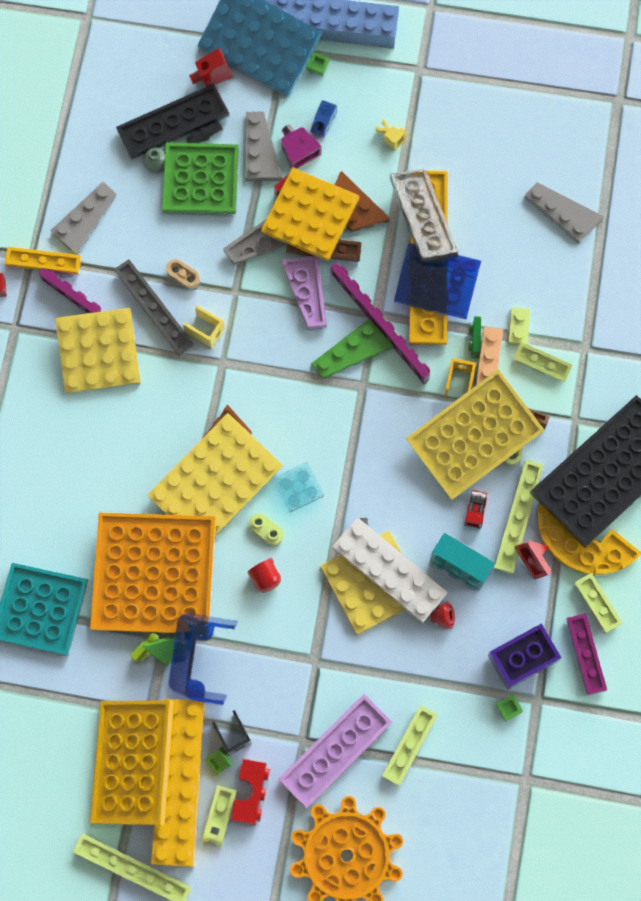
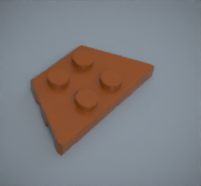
M343 171L339 173L335 185L360 196L346 225L350 232L374 227V224L388 223L390 221V217Z

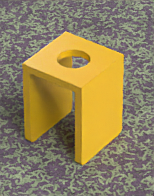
M451 359L445 397L448 394L452 369L471 373L467 392L471 390L476 366L475 362Z

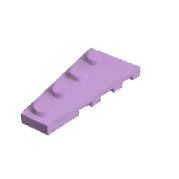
M318 257L282 259V266L307 328H326L327 323Z

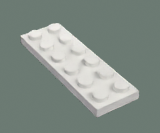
M358 517L332 546L336 552L422 624L448 594L445 589Z

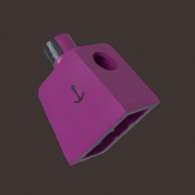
M286 125L282 128L281 131L284 137L281 138V148L291 169L292 167L297 169L322 155V146L304 127H300L295 131L291 125Z

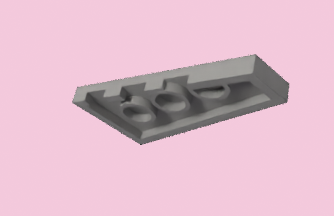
M246 112V181L282 180L264 112Z
M102 182L51 229V233L75 255H79L80 249L88 241L94 228L96 229L99 220L105 215L116 198V192L105 182Z
M539 182L527 191L524 196L577 243H580L604 219L603 215Z
M265 219L223 248V251L233 265L287 244L261 233V229L266 221Z

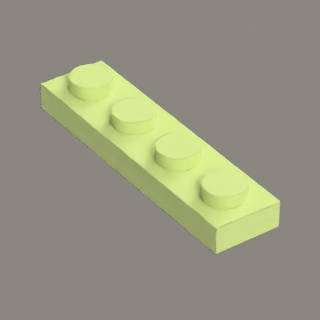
M421 705L419 706L382 775L383 778L400 786L438 716L436 713Z

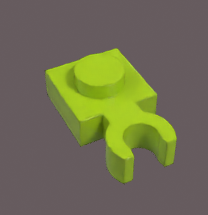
M155 632L145 642L143 641L130 655L137 664L140 661L144 662L150 656V653L142 647V644L156 642L160 639Z

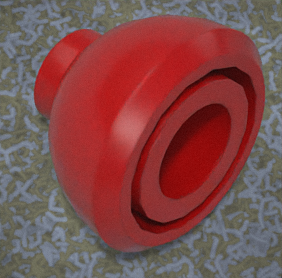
M449 602L440 604L430 614L432 623H436L444 629L453 628L455 613L452 604Z

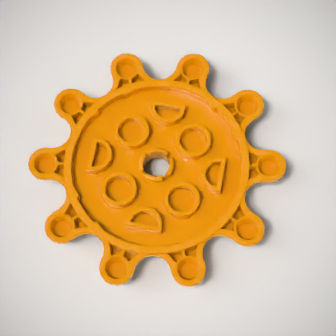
M345 796L342 799L341 809L336 814L327 812L325 807L320 804L313 806L311 815L315 821L314 828L309 832L295 830L291 836L292 842L304 850V857L299 862L291 865L290 873L295 878L308 877L312 880L313 887L308 893V901H322L326 897H333L336 901H355L358 898H364L367 901H383V896L379 891L380 883L384 880L397 882L403 877L401 868L391 863L390 854L392 851L401 848L404 843V839L400 834L386 835L382 832L381 824L386 817L385 810L381 807H375L368 815H361L356 809V800L352 796ZM344 850L352 852L353 858L351 861L345 862L342 860L341 853Z

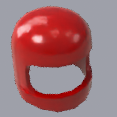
M272 557L247 571L248 576L259 592H270L281 583V575L276 569Z

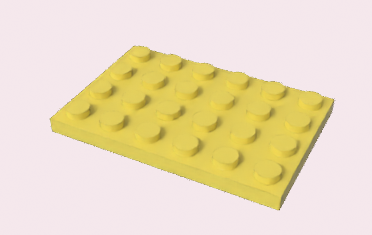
M497 369L405 439L450 499L453 500L545 430L500 370Z
M227 413L147 496L166 515L215 516L216 536L273 478L283 465Z

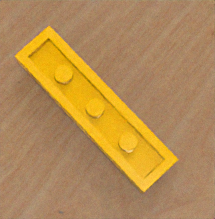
M8 246L4 264L7 267L32 270L45 268L47 271L52 270L56 273L79 275L82 257L81 255Z

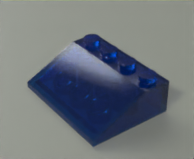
M408 243L394 302L467 320L481 260Z

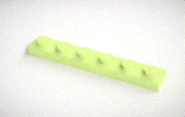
M529 460L524 462L495 562V570L508 574H513L519 555L514 547L523 541L535 499L530 494V491L539 484L544 467L542 464Z
M83 833L73 850V853L171 901H186L192 889L191 886Z

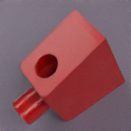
M220 48L197 60L195 65L198 70L189 74L193 85L203 80L206 87L233 78Z

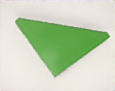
M180 634L175 637H166L156 642L143 643L142 647L162 664L168 666L188 636Z

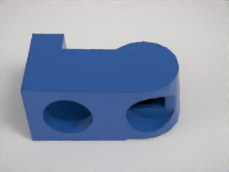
M321 100L311 126V133L321 137L327 135L333 118H335L338 112L337 105Z

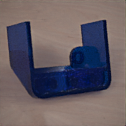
M184 613L179 617L168 682L172 691L194 701L224 705L227 700L226 694L207 692L205 685L201 681L191 679L196 640L207 641L211 639L215 627L235 630L238 625L237 620Z

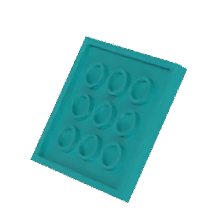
M11 563L0 602V641L68 656L88 579Z

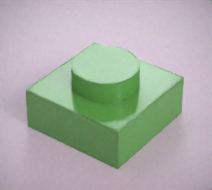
M313 52L306 70L323 76L329 65L330 58Z
M514 694L495 704L505 722L523 713Z
M223 747L205 759L216 776L234 763Z

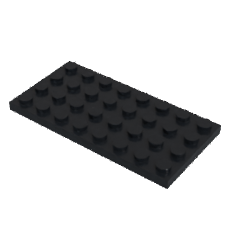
M638 395L633 397L530 491V494L584 548L641 497V398Z

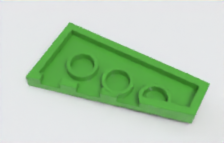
M368 319L313 361L311 366L322 379H325L345 370L347 367L355 366L365 359L373 358L383 351L391 350L393 345L375 324Z

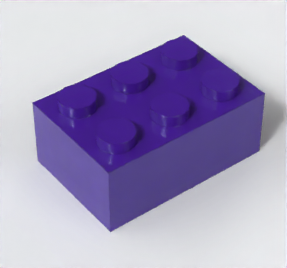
M542 623L493 649L487 655L507 690L558 663L562 658Z

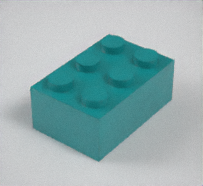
M445 532L433 549L429 560L435 568L439 570L443 568L449 572L448 575L456 580L461 579L466 582L465 585L468 588L479 591L495 565V562Z

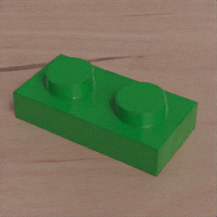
M474 316L473 322H469V334H472V340L468 342V351L471 352V358H479L482 318L480 316Z

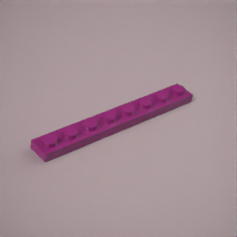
M337 262L333 264L330 274L367 318L393 345V349L423 384L426 383L430 378L428 366L425 363L422 364L418 360L417 353L407 347L406 340L401 335H397L390 321L386 322L381 310L371 304L370 297L359 290L360 286L354 279L351 280L349 278L347 270L343 266L340 267Z

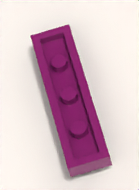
M45 268L39 271V276L43 282L84 312H101L102 308L93 301L91 303L88 301L85 294L81 291L76 292L73 290L72 285L66 280L62 282L54 271H47Z
M586 613L568 617L566 621L587 696L607 691Z

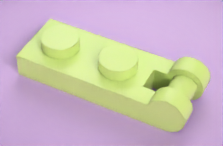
M217 785L202 842L208 843L210 841L216 843V846L222 847L237 790ZM212 827L220 829L218 835L211 833Z

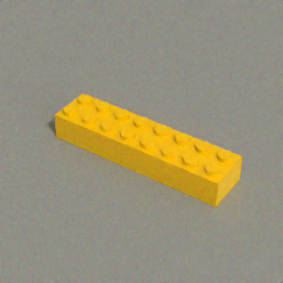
M164 699L174 701L165 825H154L151 864L157 866L194 867L206 704L201 700Z

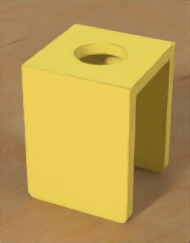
M196 305V315L216 328L209 337L184 322V331L189 336L212 349L225 330L224 321Z

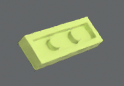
M524 342L520 343L513 358L563 382L566 381L573 364Z
M592 573L574 582L575 587L604 634L623 624Z

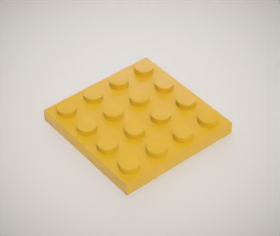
M292 167L261 229V233L329 262L360 196Z

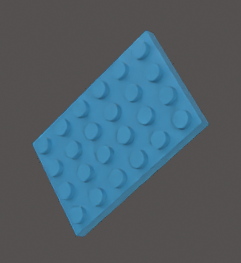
M220 0L197 47L208 53L220 48L229 65L279 93L290 97L323 32L265 0Z

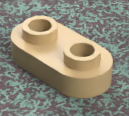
M172 259L167 263L166 271L170 278L188 289H194L199 285L200 276L196 270L178 259ZM174 269H179L178 272H173ZM192 278L194 281L188 282V279Z

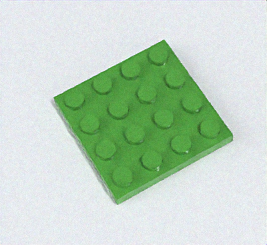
M166 143L163 213L236 214L239 144Z

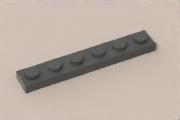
M130 259L114 269L117 276L178 356L194 346V343Z

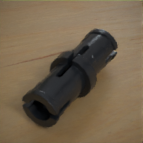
M216 120L206 127L202 126L199 128V131L187 136L186 140L188 143L207 141L214 134L223 131L222 125Z

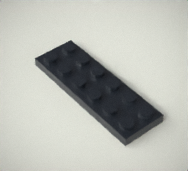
M211 84L116 126V130L132 160L145 154L149 149L166 145V143L199 130L202 126L206 127L216 120H222L230 116L216 86Z

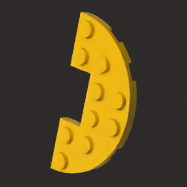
M540 503L538 504L537 524L540 536L544 544L549 546L548 551L566 567L584 574L605 575L625 569L641 556V551L613 529L608 532L600 543L594 539L584 548Z

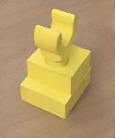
M382 119L381 125L384 127L379 128L375 126V130L379 134H384V143L396 151L407 139V130L402 127L397 129L394 126L390 128L387 122Z

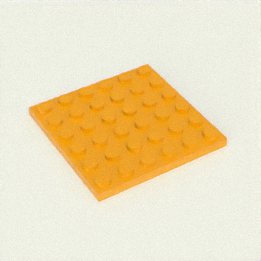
M99 512L90 630L209 635L216 517Z

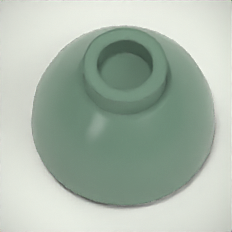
M160 148L149 149L143 158L145 168L154 173L163 171L165 167V152Z

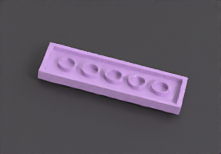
M363 694L278 780L307 809L393 722Z

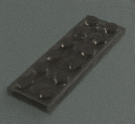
M426 169L391 173L390 182L421 262L458 257L459 251Z

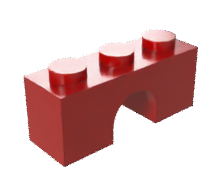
M248 759L242 760L239 780L251 784L253 793L247 800L235 799L231 821L255 826L257 821H261L262 809H259L260 801H264L266 789L263 788L264 780L268 781L270 774L267 763Z

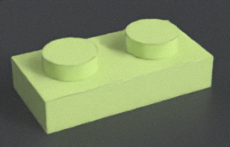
M511 308L508 344L520 345L521 342L528 344L529 308Z

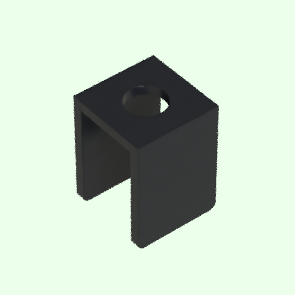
M235 710L232 711L246 740L228 749L215 721H212L228 756L252 744Z

